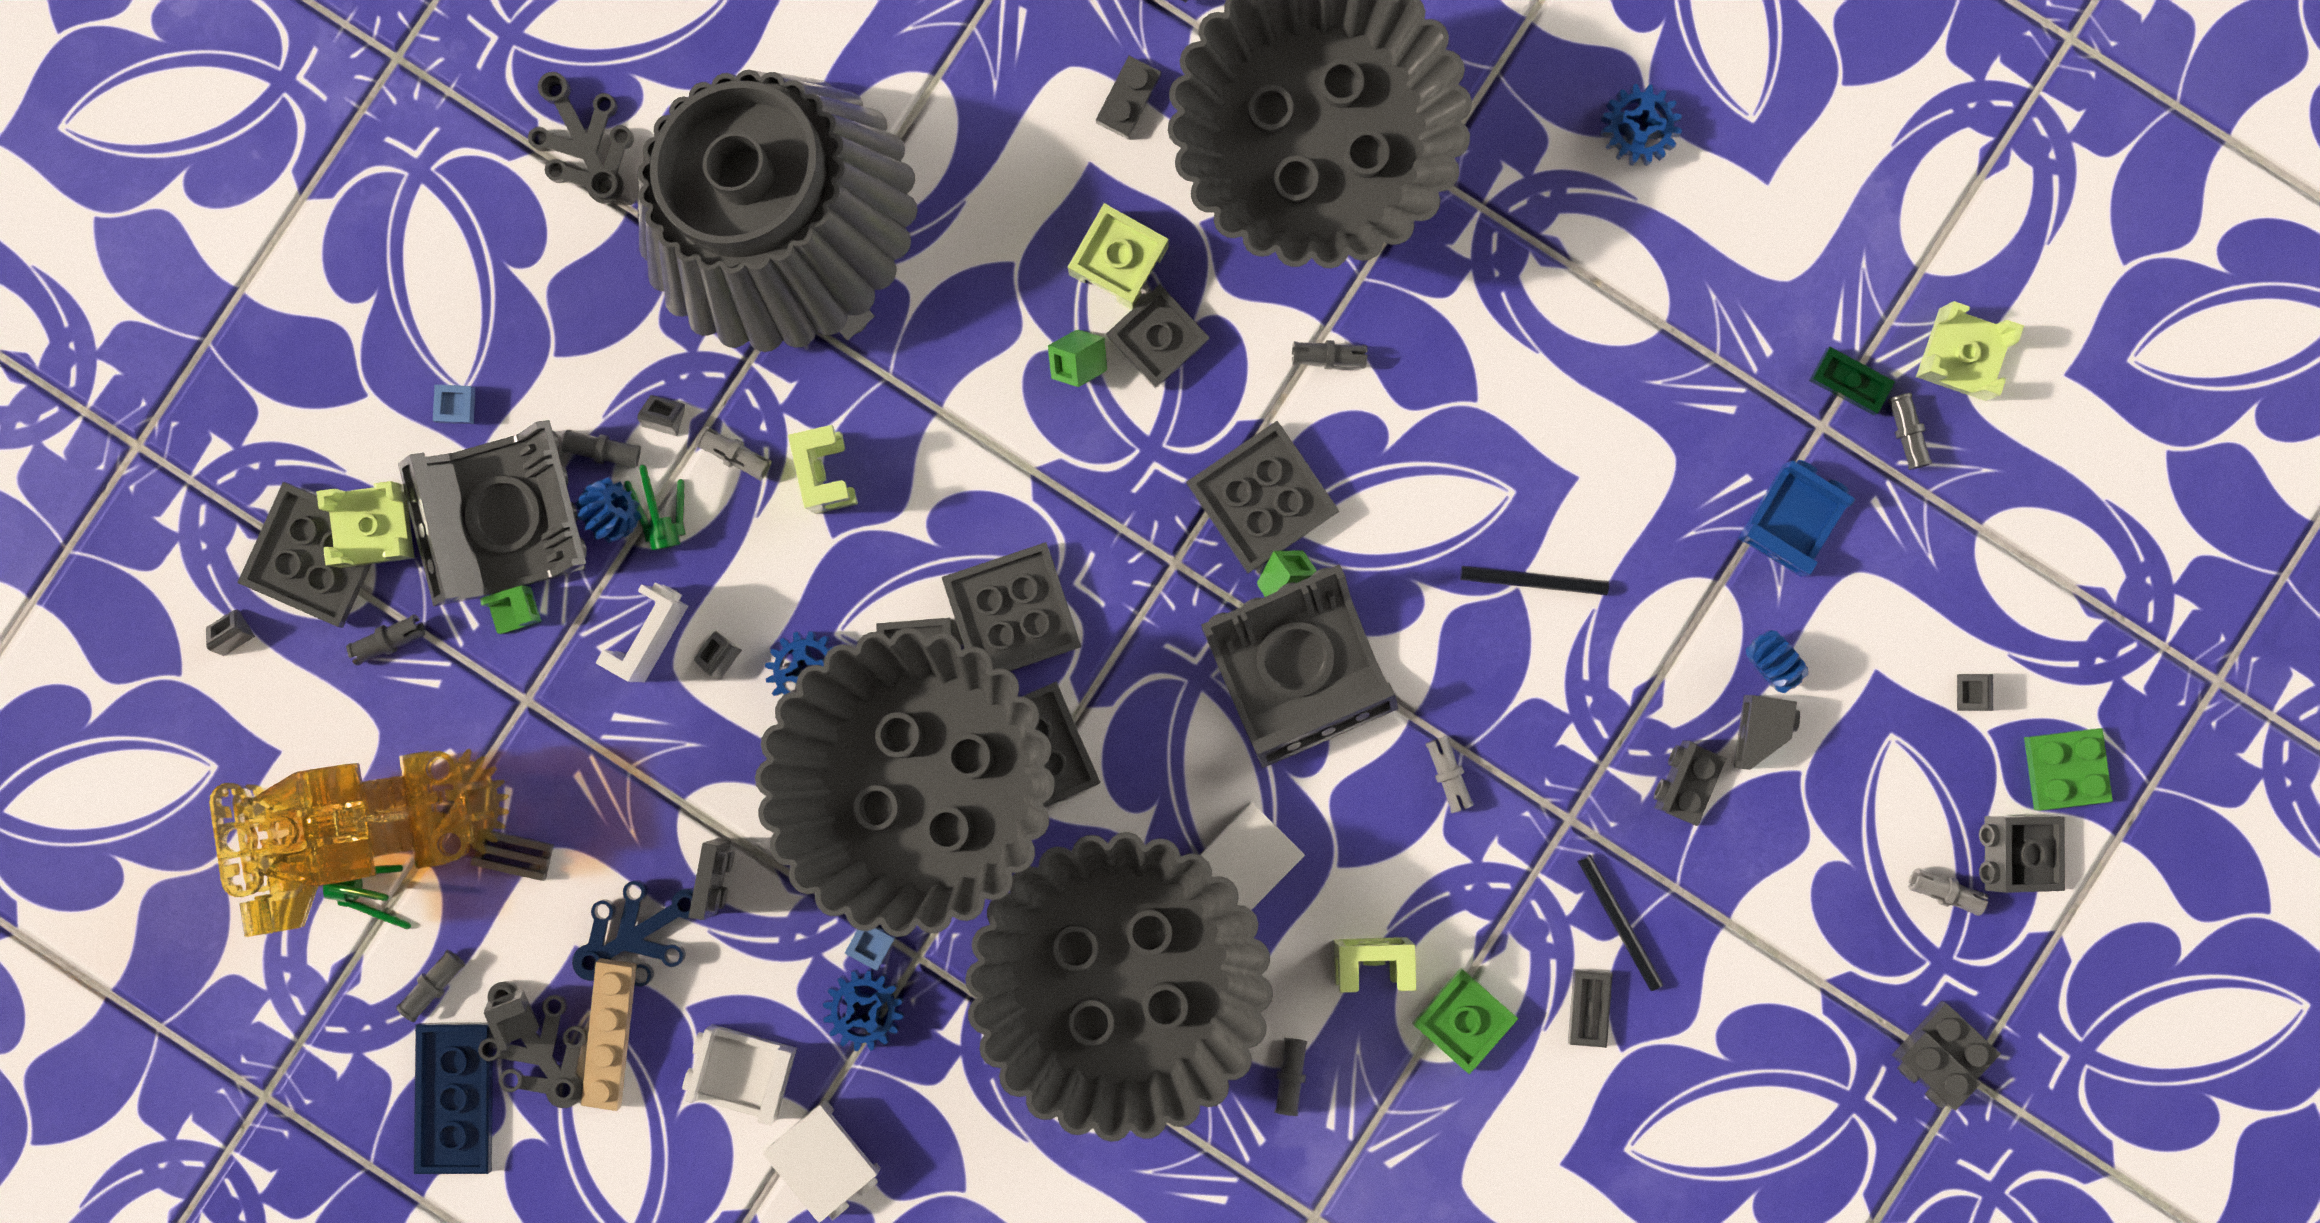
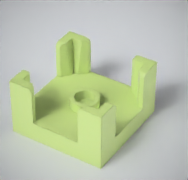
M1104 203L1068 265L1069 275L1082 283H1086V280L1116 296L1118 303L1132 310L1142 295L1141 290L1157 262H1161L1169 248V239Z
M1953 301L1938 310L1916 377L1984 401L2001 395L2006 378H1997L2007 348L2019 342L2024 325L2010 320H2004L1998 324L1991 323L1965 314L1970 310V307Z
M828 425L789 434V443L804 508L814 514L857 505L855 489L853 487L847 488L843 480L827 484L823 483L826 481V473L822 460H818V457L845 451L842 433L835 432L834 426Z
M387 481L374 483L373 488L351 491L328 489L316 491L319 509L330 514L334 548L324 547L326 566L345 568L414 558L409 509L403 484Z
M1408 937L1334 939L1335 985H1339L1340 993L1359 991V961H1363V965L1367 966L1385 965L1386 961H1390V980L1397 983L1398 990L1417 991L1415 944Z

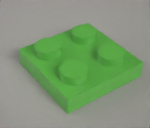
M2103 728L2024 737L2034 810L2041 811L2113 802Z
M1460 968L1412 1024L1470 1075L1518 1018Z

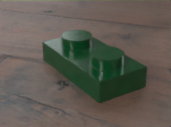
M1832 347L1826 348L1809 380L1872 415L1879 413L1895 383L1894 380Z

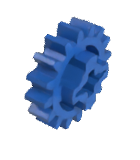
M1634 84L1630 89V95L1624 89H1621L1616 95L1618 101L1611 99L1606 107L1610 112L1604 113L1600 120L1608 124V126L1603 128L1600 134L1605 137L1610 136L1611 140L1606 145V149L1609 150L1616 147L1619 150L1616 155L1617 160L1627 155L1629 156V165L1633 166L1639 158H1642L1643 164L1648 166L1652 162L1653 155L1660 161L1666 156L1665 149L1671 151L1677 143L1672 138L1678 137L1682 133V129L1674 126V124L1682 119V114L1672 113L1671 110L1677 104L1675 100L1668 103L1663 100L1667 91L1662 90L1658 95L1653 94L1652 84H1649L1644 92L1640 91L1638 84ZM1638 103L1635 110L1620 112L1627 105ZM1638 119L1643 120L1642 124L1646 128L1645 131L1639 130L1640 125L1636 122ZM1620 132L1623 133L1628 142L1624 140ZM1662 138L1657 144L1644 148L1647 140Z
M813 631L808 632L806 639H803L800 632H793V642L786 638H781L780 643L783 649L781 651L776 649L770 650V653L776 658L775 662L765 663L766 668L773 670V675L765 679L766 683H776L777 685L771 694L779 696L793 692L787 687L786 683L794 682L796 684L798 676H791V674L803 669L804 661L806 665L824 666V660L814 658L808 646L820 650L826 656L827 652L833 648L827 647L830 638L823 636L819 641H816V633ZM792 652V662L788 668L783 669L785 659Z
M857 969L851 972V981L842 975L837 979L841 988L831 986L827 992L833 997V1000L825 1001L822 1006L831 1010V1014L823 1018L824 1023L833 1022L835 1026L829 1035L834 1036L840 1033L843 1036L840 1042L841 1046H845L849 1041H853L854 1051H859L863 1043H867L870 1051L874 1050L877 1039L884 1045L890 1041L887 1031L896 1034L900 1027L894 1023V1020L903 1019L905 1014L902 1011L896 1010V1006L904 1002L903 997L894 998L893 996L898 985L893 984L887 987L884 984L887 979L886 974L880 976L878 980L874 979L873 969H868L864 977H861ZM857 986H870L878 991L874 994L862 992L860 987ZM844 996L847 1010L846 1015L841 1018L840 1002ZM874 1000L877 1001L868 1012L869 1017L863 1014L851 1019L860 1007L859 1003L863 1006L867 1003L870 1004ZM887 1002L888 1016L884 1024L880 1016L881 1006ZM853 1026L865 1028L870 1034H859L850 1030V1028Z

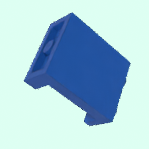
M1798 460L1797 462L1790 461L1782 465L1738 537L1744 543L1800 577L1811 575L1818 563L1814 559L1844 510L1852 506L1856 500L1847 494L1849 489L1845 485L1833 479L1826 481L1816 475L1818 470L1814 466L1803 460Z

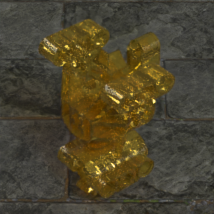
M467 749L462 757H459V761L454 756L442 751H424L399 756L401 776L363 782L360 763H351L297 771L268 789L261 785L252 784L244 786L239 783H224L218 785L210 795L209 805L222 887L229 895L240 898L253 895L256 892H270V894L255 896V900L239 903L244 937L304 927L318 886L377 876L375 856L413 850L416 869L445 865L460 859L469 853L471 847L472 849L476 848L482 854H486L487 850L483 842L488 840L497 843L498 839L492 833L493 829L506 828V825L497 820L498 815H505L510 812L506 808L499 807V802L509 798L508 794H498L497 791L505 783V780L493 781L491 777L497 768L494 766L484 770L482 766L486 758L481 756L475 762L470 761L472 750ZM445 759L449 764V772L446 777L438 780L434 777L432 768L438 760ZM453 785V790L445 789L447 801H454L455 808L449 810L448 817L446 812L439 811L438 805L444 803L443 791H435L434 786ZM228 790H231L234 795L232 804L235 822L224 823L223 818H232L230 806L222 805V799L228 797ZM276 823H279L278 831L289 830V835L279 838L281 844L278 843ZM298 825L303 827L304 834L300 837V842H297L300 834V829ZM257 827L258 832L266 831L268 839L259 840L262 845L260 849L257 848L259 837L255 829ZM236 828L240 851L232 850L227 843L228 834ZM449 833L456 834L460 838L461 848L456 854H451L444 848V839ZM241 858L246 890H243L241 884H234L233 877L240 875L239 863L230 864L229 859ZM264 875L267 876V885H264Z

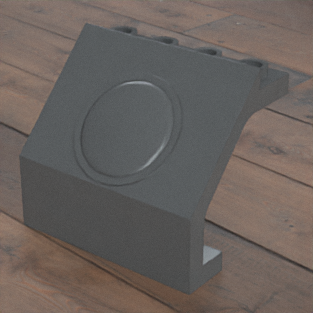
M550 420L537 421L516 435L453 453L426 457L424 452L409 454L398 463L433 606L478 599L517 586H527L585 569L586 545L583 539L579 537L576 525L577 510L574 503L570 502L567 490L568 475L566 469L561 466L558 454L559 439L556 432L552 430Z
M1340 564L1332 568H1322L1305 580L1298 583L1285 584L1273 594L1263 598H1253L1247 601L1243 607L1229 613L1216 614L1208 622L1201 624L1203 633L1262 768L1398 710L1395 693L1390 683H1387L1373 654L1353 605L1346 576Z

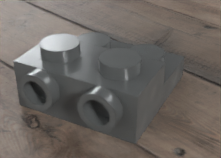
M1985 816V824L1979 830L1980 842L1985 846V862L1980 865L1979 876L1982 882L1985 883L1986 891L2004 893L2065 891V817Z
M1941 1001L1894 1051L1892 1056L1900 1063L1897 1069L1901 1074L1914 1084L1919 1080L1928 1089L1925 1096L1940 1109L1947 1106L1956 1111L1981 1084L1977 1079L2001 1053L1946 1002Z

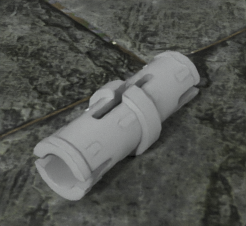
M708 426L702 429L695 443L696 447L723 460V464L729 468L734 466L759 481L766 476L772 460L746 448L744 442L738 439L733 441Z
M1447 735L1438 738L1443 751L1442 754H1440L1435 740L1427 742L1426 747H1428L1438 773L1435 775L1437 783H1442L1451 808L1450 811L1455 813L1461 811L1457 795L1460 796L1465 809L1473 806L1474 803L1471 801L1462 778V774H1464L1463 767L1457 765Z
M1920 868L1914 869L1908 883H1911L1908 885L1909 890L1936 899L1938 904L1945 907L1952 905L1980 916L1988 904V901H1986L1988 895L1986 893L1967 888L1959 884L1957 879L1938 877Z

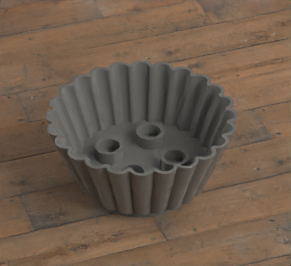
M1226 0L1224 12L1210 13L1203 18L1198 31L1200 41L1187 45L1180 56V67L1185 75L1178 77L1172 83L1169 90V99L1177 112L1169 120L1167 131L1171 141L1181 148L1175 158L1176 171L1184 180L1193 182L1191 187L1193 204L1203 212L1214 213L1213 221L1215 228L1220 234L1227 238L1242 236L1243 244L1247 251L1255 256L1264 257L1276 252L1279 260L1290 267H1300L1307 264L1312 258L1319 266L1332 269L1344 263L1348 255L1360 261L1371 260L1382 250L1384 242L1397 245L1407 241L1413 233L1414 221L1428 220L1437 213L1441 200L1439 192L1453 187L1459 177V166L1455 158L1462 155L1470 143V133L1461 121L1470 113L1472 100L1469 92L1464 87L1458 85L1464 76V62L1454 51L1446 50L1449 43V34L1446 27L1434 19H1425L1426 11L1421 0Z
M748 69L743 70L738 75L730 73L719 74L713 79L712 84L707 82L697 83L691 88L689 97H678L671 103L669 108L670 115L661 116L655 122L653 128L654 137L649 138L643 145V162L637 171L639 251L641 256L647 261L649 282L654 289L664 292L665 303L669 312L675 316H687L689 325L696 334L708 336L717 332L718 339L727 347L737 348L749 341L753 348L762 352L776 349L782 341L794 348L803 347L814 339L817 332L823 335L838 333L847 323L848 314L856 316L867 312L874 304V290H882L894 281L897 272L894 260L903 257L911 246L910 233L905 227L914 221L918 211L914 198L908 195L915 184V173L913 168L901 161L905 154L904 142L899 136L886 132L887 119L883 113L875 109L863 107L861 97L855 92L833 88L828 82L820 79Z
M910 627L900 629L891 639L880 632H869L858 640L856 648L844 644L834 646L827 652L824 658V666L812 665L802 670L796 682L797 692H789L783 695L776 704L775 718L778 724L770 726L761 738V749L767 760L760 764L755 775L758 790L766 796L758 808V818L766 830L773 832L769 847L771 855L782 865H790L789 878L793 887L800 893H815V902L818 908L826 915L840 916L846 913L849 923L858 930L869 931L881 924L884 931L896 937L908 935L916 926L927 933H939L949 926L952 917L961 921L975 919L981 914L985 899L999 900L1005 897L1012 888V873L1022 872L1033 863L1035 847L1032 840L1040 838L1049 826V814L1043 803L1050 799L1055 789L1054 777L1044 767L1051 756V743L1044 733L1035 730L1039 723L1038 708L1028 698L1018 697L1019 684L1015 675L1002 668L992 670V660L984 649L967 647L961 650L956 638L948 633H937L926 640L923 633Z
M1130 832L1115 835L1109 843L1099 836L1086 835L1074 844L1072 851L1058 846L1049 848L1042 854L1038 868L1029 866L1028 869L1015 873L1010 893L999 900H992L989 903L987 918L990 925L980 928L972 939V950L978 961L969 967L965 977L966 987L976 997L969 1007L968 1020L977 1032L984 1034L979 1048L981 1057L990 1066L1001 1068L999 1078L1004 1091L1015 1097L1026 1096L1028 1110L1036 1118L1051 1120L1058 1117L1059 1124L1064 1131L1072 1135L1086 1134L1091 1129H1094L1100 1138L1110 1142L1121 1140L1126 1137L1130 1130L1140 1138H1154L1165 1129L1167 1123L1176 1127L1190 1125L1198 1117L1200 1105L1213 1107L1222 1103L1228 1095V1080H1237L1243 1077L1251 1067L1252 1056L1248 1048L1255 1047L1263 1041L1267 1025L1260 1012L1267 1009L1273 998L1272 986L1268 979L1262 976L1270 964V953L1261 941L1254 939L1259 925L1257 916L1246 906L1237 905L1239 895L1235 884L1225 877H1212L1211 866L1203 856L1198 854L1180 856L1179 849L1173 842L1167 839L1158 838L1151 840L1145 845L1140 837Z

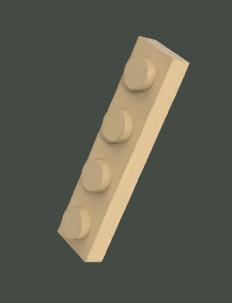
M603 958L596 961L581 1106L618 1111L622 1106L636 963Z

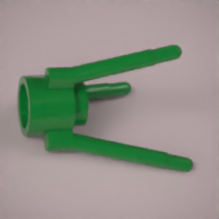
M640 465L639 470L652 518L648 522L640 504L636 510L642 516L639 522L644 532L645 542H650L651 550L680 545L679 536L686 535L683 523L685 481L679 479L677 482L675 523H672L671 516L660 518L647 467ZM625 481L624 487L626 491H632L630 496L633 500L640 503L631 482Z
M345 865L343 871L330 870L326 875L323 884V896L325 899L336 900L338 906L355 909L407 930L411 928V924L407 921L355 901L359 897L387 901L389 899L387 894L362 889L363 881L361 878H357V876L401 872L403 870L402 865L366 867Z

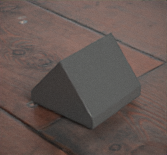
M650 395L639 411L637 419L642 427L678 436L685 404Z
M236 609L206 627V648L211 652L225 656L254 638L255 635L240 611Z
M715 631L698 652L694 661L708 675L722 679L742 649Z
M1957 674V711H1993V674Z

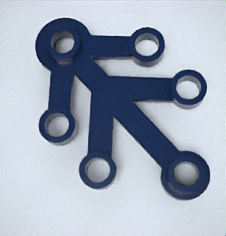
M640 880L628 882L623 888V897L626 901L617 937L604 945L608 922L615 916L616 907L612 901L607 899L594 903L591 908V916L594 921L588 944L578 948L573 956L572 965L575 973L584 980L594 981L595 968L590 969L585 965L586 957L593 956L596 961L600 958L614 960L611 958L623 951L660 959L668 967L680 965L686 957L685 949L681 945L676 943L665 945L644 940V938L679 917L689 919L690 910H683L680 906V901L683 897H687L692 901L694 889L685 888L678 891L673 896L670 906L636 926L641 902L646 898L648 889L646 884ZM632 885H637L641 889V895L638 899L631 897L629 893ZM601 904L609 908V915L606 918H602L598 914V907ZM669 949H676L679 952L677 962H672L668 959L667 953ZM647 963L637 964L636 970L638 968L645 969L647 979L640 981L635 976V986L642 987L652 981L654 970Z

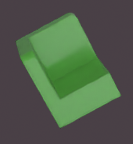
M1074 330L1048 345L1051 379L1080 387L1107 370L1105 338L1082 330Z
M1303 550L1273 551L1257 581V585L1266 597L1277 592L1285 584L1298 583L1311 577L1317 570Z
M521 585L479 598L481 606L490 608L498 634H505L542 622L531 587Z

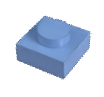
M434 385L433 421L436 423L474 424L476 388L461 385Z
M879 927L869 931L857 929L844 954L878 971L896 936H891Z

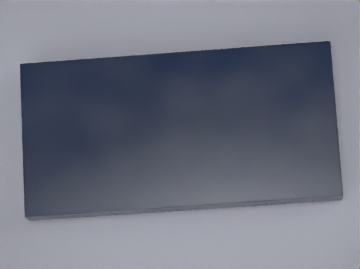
M418 1023L415 1025L414 1174H489L492 1172L493 1061L482 1059L478 1052L480 1043L487 1038L493 1037L488 1023ZM488 1042L485 1046V1052L489 1056H493L492 1042Z

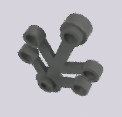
M557 72L544 74L538 82V91L547 102L555 104L573 140L550 134L543 127H535L529 132L528 141L538 151L550 149L582 159L589 172L569 168L563 161L552 159L545 165L544 171L546 176L554 183L567 181L586 187L590 197L598 203L611 204L617 201L624 190V181L618 171L625 150L629 149L634 143L633 133L626 126H615L610 132L612 144L604 165L597 154L608 118L614 116L617 112V102L607 93L597 95L593 100L594 112L586 133L568 98L571 92L569 82ZM561 85V93L557 96H552V87ZM604 100L611 101V107L607 111L600 110V104ZM621 132H626L628 135L627 140L624 143H617V135ZM541 133L545 134V142L537 145L535 143L536 136ZM557 165L562 166V174L553 177L551 174L552 169ZM604 181H611L612 187L608 192H601L600 186Z
M510 981L498 982L489 989L487 995L488 1002L496 999V994L499 990H505L510 994L519 990V988ZM552 995L547 997L542 1005L545 1019L541 1038L537 1032L521 1038L526 1047L510 1044L508 1050L500 1052L494 1037H491L480 1043L478 1052L480 1057L486 1061L501 1058L539 1065L547 1078L523 1075L520 1070L511 1068L500 1075V1087L506 1092L522 1089L544 1093L552 1105L558 1108H569L578 1103L582 1098L583 1081L576 1074L581 1047L586 1043L588 1035L587 1031L579 1025L569 1027L564 1032L563 1042L567 1048L562 1067L560 1068L553 1058V1052L561 1015L567 1009V1002L561 995ZM552 999H556L561 1003V1010L558 1013H552L548 1008V1004ZM572 1030H577L581 1033L582 1039L579 1044L570 1042L569 1034ZM488 1042H492L497 1046V1053L494 1056H489L485 1052V1046ZM508 1073H513L517 1076L518 1083L515 1087H510L506 1084L505 1078ZM560 1083H567L570 1086L571 1091L568 1096H561L558 1093V1085Z

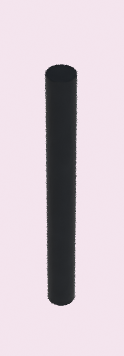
M1461 566L1460 580L1605 596H1607L1609 590V581L1471 566Z
M1589 854L1577 861L1648 988L1650 991H1654L1664 985L1592 856Z

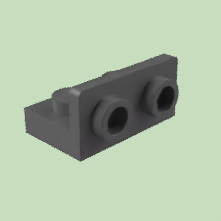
M1683 740L1681 745H1676L1670 754L1668 765L1672 767L1667 779H1661L1656 787L1653 799L1657 800L1654 808L1694 826H1698L1727 758L1699 747L1694 742Z

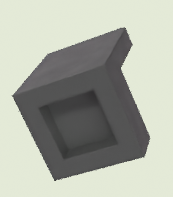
M523 988L487 1002L483 1013L500 1052L508 1050L512 1041L538 1031L539 1024Z

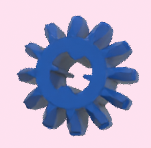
M608 477L589 484L583 489L584 492L580 494L579 500L575 503L577 509L580 510L577 518L585 522V530L590 529L593 531L596 540L604 538L608 543L620 540L623 537L626 538L634 531L633 529L637 527L638 520L642 517L636 510L640 503L633 500L630 496L632 491L627 492L623 489L621 481L613 483Z
M1769 630L1762 635L1760 634L1746 648V655L1749 661L1777 692L1786 693L1791 689H1795L1809 675L1805 662L1791 644L1777 631Z

